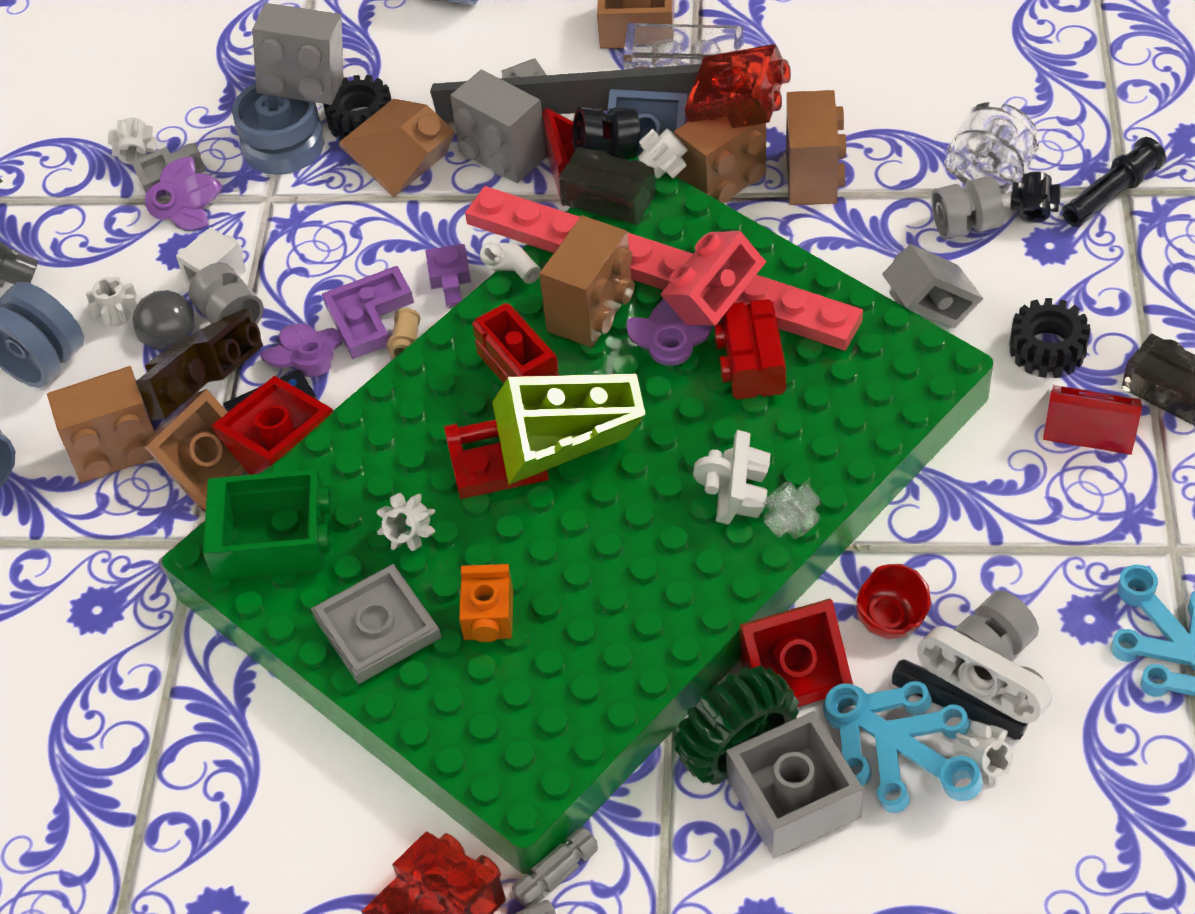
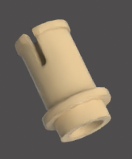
M402 308L398 310V313L394 314L393 334L387 340V349L393 359L417 339L421 317L416 310Z

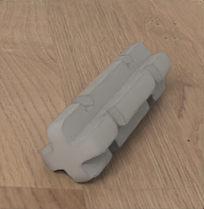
M586 828L576 829L566 838L569 842L568 844L560 843L531 868L533 871L531 876L524 874L513 884V895L521 905L528 908L540 902L544 898L542 893L545 890L551 892L580 867L577 863L579 860L585 862L597 852V840Z

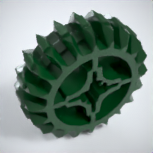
M761 665L752 669L744 668L738 675L730 674L721 684H714L713 689L709 693L700 696L701 700L696 706L688 709V717L680 721L678 725L679 731L673 739L676 743L674 750L679 755V760L685 768L703 784L709 782L712 785L720 784L725 778L727 779L726 750L796 719L799 713L797 710L799 701L794 696V691L789 687V684L771 668L765 669Z

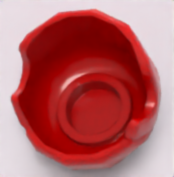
M886 564L875 568L858 590L855 599L857 603L855 610L858 620L870 633L887 640L908 637L914 633L923 623L931 607L928 583L918 571L903 564Z

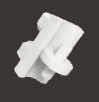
M737 430L734 436V446L731 449L726 450L723 455L719 450H710L707 457L698 459L694 464L693 476L698 483L705 486V492L717 494L719 491L716 522L729 525L735 514L758 518L765 508L767 500L766 488L747 484L746 478L758 482L763 481L768 472L770 453L749 447L750 433Z

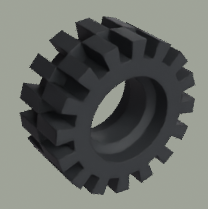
M353 75L354 80L348 81L347 77L343 78L342 85L339 87L333 104H323L328 128L335 138L339 136L341 141L392 100L387 84L383 85L381 79L377 78L373 82L371 75H366L364 80L360 79V75ZM367 107V108H365V109H363V110L351 111V110H353V109H355V108Z
M1045 298L1044 305H1040L1038 299L1031 301L1030 308L1024 304L1020 307L1019 314L1015 313L1011 327L1009 352L1011 357L1015 356L1014 363L1018 367L1026 363L1025 372L1032 375L1033 371L1037 369L1040 370L1039 377L1046 378L1047 372H1053L1054 378H1060L1063 369L1069 375L1075 371V366L1080 368L1083 364L1090 337V324H1087L1088 318L1085 313L1079 315L1080 308L1076 305L1067 309V301L1060 299L1059 304L1054 305L1052 304L1053 298ZM1052 333L1060 336L1064 341L1047 343L1037 339L1035 335Z

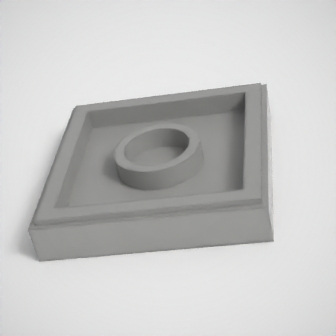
M394 564L311 608L313 618L357 684L362 683L441 638L438 626Z

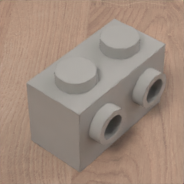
M909 244L904 251L900 252L895 257L893 263L882 273L892 288L889 294L897 303L909 310L954 328L984 299L959 265L912 244Z

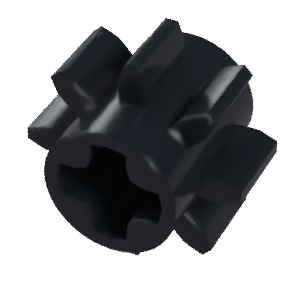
M1044 172L1026 173L1022 176L1021 183L1013 182L1010 209H1019V216L1025 221H1045L1050 217V211H1059L1061 185H1052L1051 176Z

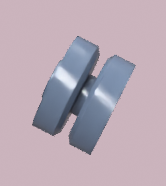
M256 83L245 88L236 97L232 107L233 120L239 135L244 159L253 169L265 174H288L311 165L321 154L325 141L315 102L257 94Z
M18 281L0 297V368L23 384L41 388L60 371V362L65 363L70 360L84 345V335L73 315L55 297L29 282Z

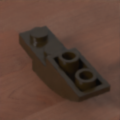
M250 308L242 309L206 326L171 346L145 364L147 373L136 380V384L151 420L165 419L208 382L225 379L263 347L260 329L254 321Z

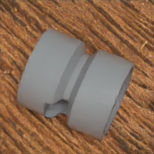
M992 176L967 181L964 188L959 184H952L935 188L932 191L933 217L937 230L944 240L968 235L971 228L976 232L999 228L1003 225V200L999 187Z
M219 262L206 266L194 276L189 285L188 295L191 302L207 317L211 324L242 309L250 308L256 324L259 323L263 315L264 306L262 300L244 283V280L234 269L226 263Z
M996 590L975 609L974 615H969L954 630L1012 661L1013 655L1022 652L1038 636L1039 626L1031 610L1020 599L1006 591ZM974 665L975 671L981 679H993L987 669Z

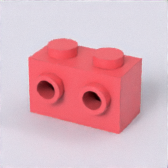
M741 231L707 233L696 243V251L690 259L675 269L670 275V283L660 295L686 325L716 326L766 263L764 258Z

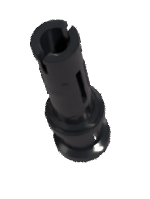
M1141 137L1135 143L1133 150L1126 155H1119L1112 161L1111 169L1105 175L1063 206L1062 210L1064 212L1062 215L1071 226L1080 227L1126 188L1138 187L1143 182L1144 176L1151 170L1160 169L1166 163V154L1163 147L1151 137Z

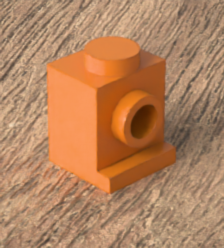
M509 564L461 566L459 620L464 640L493 642L497 639H512L513 585Z

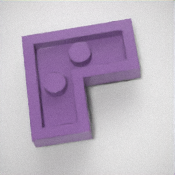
M398 265L322 293L324 305L352 359L387 347L389 334L379 316L414 303L412 291Z

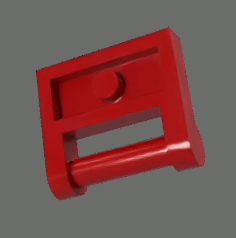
M496 419L458 427L457 423L444 426L460 499L549 480L548 470L508 485L500 443L463 451V444L499 437Z

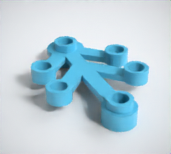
M1140 564L1124 568L1120 574L1117 586L1119 596L1127 605L1140 607L1168 641L1141 636L1132 629H1121L1113 637L1111 645L1112 654L1118 660L1124 662L1133 661L1141 655L1188 665L1195 671V591L1191 594L1188 604V612L1192 616L1190 632L1188 633L1155 595L1158 586L1156 573L1149 567ZM1130 588H1138L1143 592L1134 591ZM1129 642L1134 648L1126 649L1119 643ZM1150 664L1143 670L1140 686L1147 695L1161 697L1167 694L1168 691L1195 696V676L1170 672L1167 667L1161 664ZM1149 677H1158L1162 679L1164 683H1152L1149 680Z
M919 681L908 682L902 688L867 694L862 688L853 684H839L833 687L826 696L823 705L824 716L833 728L840 730L842 755L849 767H863L862 771L855 775L861 786L866 785L870 781L872 771L866 758L861 753L860 729L875 738L881 782L877 789V797L884 810L890 813H898L906 809L910 802L908 790L901 781L898 753L940 779L945 793L950 798L957 801H968L979 794L983 786V778L977 763L967 756H955L946 759L913 738L942 732L948 738L957 739V733L967 734L970 729V721L963 707L948 705L941 711L923 714L930 708L932 699L926 685ZM914 694L923 695L922 699L917 702L908 701ZM855 706L852 711L841 713L844 708ZM904 707L908 713L916 716L886 721L875 713ZM953 717L962 718L961 722L956 726L946 725L947 721ZM967 778L972 780L964 787H955V784L961 779ZM891 791L901 792L900 797L896 800H886L887 794Z

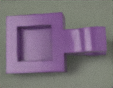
M465 244L425 250L431 289L443 287L446 307L456 306L462 301L459 284L471 283Z

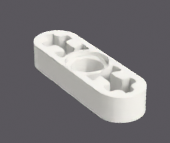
M945 626L936 627L918 644V658L928 671L1019 722H1035L1052 703V692L1042 678L951 628ZM974 665L987 669L993 678V683L982 680L977 675Z

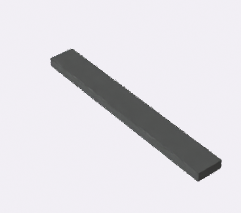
M733 62L500 78L540 99L542 112L545 108H548L558 114L575 113L578 107L602 108L603 111H607L610 89L687 93L688 106L716 104L732 93L738 95ZM466 81L432 84L430 94L435 111L445 122L454 121L450 95Z

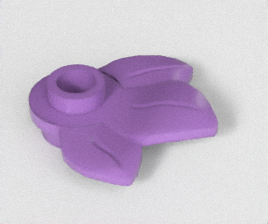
M192 157L179 158L169 163L162 170L160 182L149 188L145 195V206L149 214L154 218L171 220L180 229L189 231L202 229L209 226L208 217L203 207L218 196L222 190V184L210 175L195 173V162ZM168 195L171 197V200L166 204L157 202L161 196Z
M664 299L654 308L649 319L633 317L627 320V333L631 341L640 347L648 349L651 357L656 362L666 366L679 365L688 360L692 354L693 347L706 341L711 335L713 328L711 325H686Z
M291 324L280 331L279 340L281 344L260 352V357L263 362L272 367H295L301 370L305 377H316L330 370L331 361L334 357L333 351L341 345L342 338L335 328H327L316 332L311 326L306 324Z

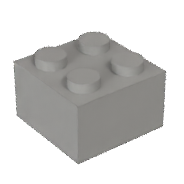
M265 2L252 28L257 94L332 105L344 78L341 14Z
M480 69L450 95L459 152L467 159L475 160L490 168L496 175L504 176L518 184L547 158L540 99L483 69Z
M815 711L726 750L727 780L773 859L862 817L864 789Z

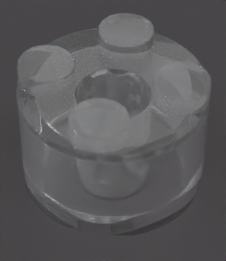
M983 102L972 107L966 114L947 148L944 166L949 173L954 174L963 184L970 180L992 176L999 187L1000 193L1006 194L1012 191L1013 182L1021 183L1024 174H1026L1039 149V143L1037 144L1036 139L1038 131L1034 122L1018 108L1004 103L1001 108L989 106L990 102Z

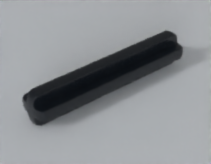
M901 659L893 670L891 680L893 685L902 688L911 681L922 682L928 688L933 703L941 707L959 705L965 709L970 720L1002 728L1008 732L1007 736L1014 740H1020L1028 728L1029 723H1022L913 662ZM915 694L921 698L923 697L922 694Z

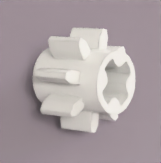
M128 117L123 120L118 119L117 129H109L108 144L112 146V156H117L122 162L132 165L131 161L147 155L148 152H155L157 138L152 136L153 126L147 125L143 120L136 117Z
M652 129L639 141L644 151L638 156V159L656 178L659 179L666 172L674 178L687 166L681 157L688 149L669 129H666L660 136Z
M119 276L101 278L93 285L92 291L86 292L89 301L87 308L92 320L102 317L106 327L120 326L127 323L137 306V294L133 283H127L123 286Z
M398 493L390 497L392 507L384 506L377 510V514L383 518L382 528L377 531V534L385 535L392 541V550L406 542L408 548L414 551L422 546L420 536L428 538L435 533V529L429 526L430 516L435 513V509H427L420 503L421 494L411 497L406 502L404 496ZM405 514L407 518L405 519L401 515ZM407 524L412 528L408 530L405 526Z
M974 721L971 727L972 730H969L967 734H956L957 739L954 743L953 754L950 756L951 758L967 756L973 759L979 767L983 784L993 786L994 778L1010 773L1009 769L1013 762L1015 748L1010 747L1008 743L1004 742L1008 733L1006 730Z

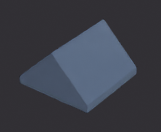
M610 89L607 113L611 108L635 109L639 118L640 141L652 129L659 136L666 129H669L674 134L676 129L687 123L688 94ZM640 143L636 156H639L644 151ZM604 154L602 157L603 166L618 167L625 161L610 160L607 154Z

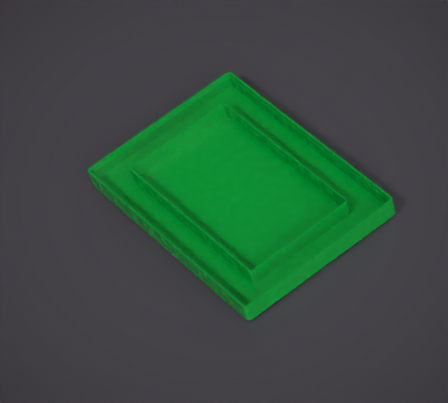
M638 156L627 158L565 212L579 217L583 215L626 230L628 233L692 254L696 251V243L707 233L741 231L766 261L756 275L863 309L862 323L846 351L779 329L786 365V391L780 395L762 396L758 394L754 398L736 399L732 394L731 382L722 383L719 357L726 356L725 349H716L714 326L709 338L693 347L690 358L674 366L659 364L651 357L648 349L634 344L627 333L628 318L649 319L654 308L664 299L660 295L664 290L633 280L635 287L630 301L626 305L622 304L614 315V321L610 330L606 334H601L591 348L547 332L540 277L535 282L527 284L515 271H495L333 410L331 415L272 466H268L260 473L318 469L322 486L330 487L332 513L325 514V523H329L332 548L331 551L324 552V570L213 580L203 555L205 521L172 548L162 561L178 600L517 871L532 875L533 871L531 868L560 843L566 844L568 842L566 838L576 829L581 828L671 734L680 721L688 716V709L697 705L701 700L700 696L709 693L713 689V685H717L740 661L739 625L788 611L988 401L993 359L988 354L676 176L672 178L667 172L659 179L656 178L642 164ZM528 244L522 248L541 270L554 254ZM504 303H509L557 356L559 368L557 372L559 376L637 375L645 416L626 439L547 469L549 480L460 499L444 426L457 423L458 427L495 420L492 402L504 385L477 354L476 338L474 337L472 323L476 318ZM737 430L750 433L749 447L770 453V464L763 481L758 482L746 478L747 484L766 488L767 500L765 508L758 518L735 514L730 524L727 525L716 522L719 491L717 494L706 493L705 486L695 480L693 470L695 462L700 458L707 457L710 450H719L723 455L726 450L731 449L734 446L735 433ZM495 437L463 444L462 448L464 451L500 443V438ZM398 493L404 496L406 502L411 497L421 494L420 503L427 509H435V513L430 516L429 526L435 529V533L428 538L420 536L422 546L414 551L408 548L406 542L392 550V541L385 535L377 534V531L382 528L383 520L377 514V510L384 506L392 507L390 497ZM308 506L235 513L233 545L307 539ZM405 514L401 515V517L405 519L407 518ZM407 524L405 526L408 530L412 528ZM394 564L438 626L441 638L362 683L357 684L313 618L311 608ZM509 564L513 585L512 639H497L493 642L464 640L459 620L461 566Z

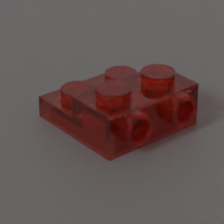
M776 44L704 56L684 109L689 121L714 120L727 116L732 128L769 123L772 113L781 110L782 95L780 89L782 84L789 83L791 80L789 62L783 59Z
M426 831L392 864L396 878L361 912L362 914H493L506 901V897L500 881L501 872L490 858L485 855H479L474 860L465 854L463 846L452 835L444 833L440 838H437Z

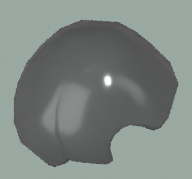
M170 290L153 291L141 298L133 311L132 323L137 338L140 342L153 349H168L188 337L189 332L195 329L194 313L189 302L179 293Z

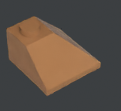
M393 98L342 139L339 146L395 198L447 154L455 130L428 105Z
M208 389L195 393L157 426L144 446L202 511H206L208 478L241 476L246 471L212 429L211 425L228 412Z

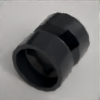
M578 107L574 115L572 128L573 149L576 158L601 160L604 154H607L610 160L635 158L640 141L639 118L636 110L611 108L605 114L602 108Z

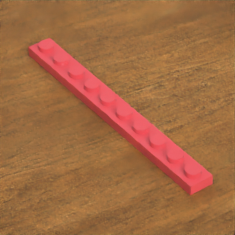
M487 186L483 187L465 212L468 225L551 253L557 250L580 218L579 216ZM628 233L629 250L632 252V262L630 265L632 280L664 290L670 283L669 277L673 271L685 264L693 255L692 253ZM759 275L752 279L734 302H744L748 305L750 301L770 299L774 303L778 329L846 351L863 320V309Z

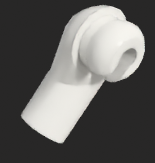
M490 242L485 244L480 250L481 261L491 270L515 271L527 284L535 282L540 277V267L515 243L496 244Z

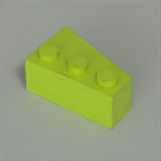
M636 374L508 377L492 402L508 485L626 439L645 416Z

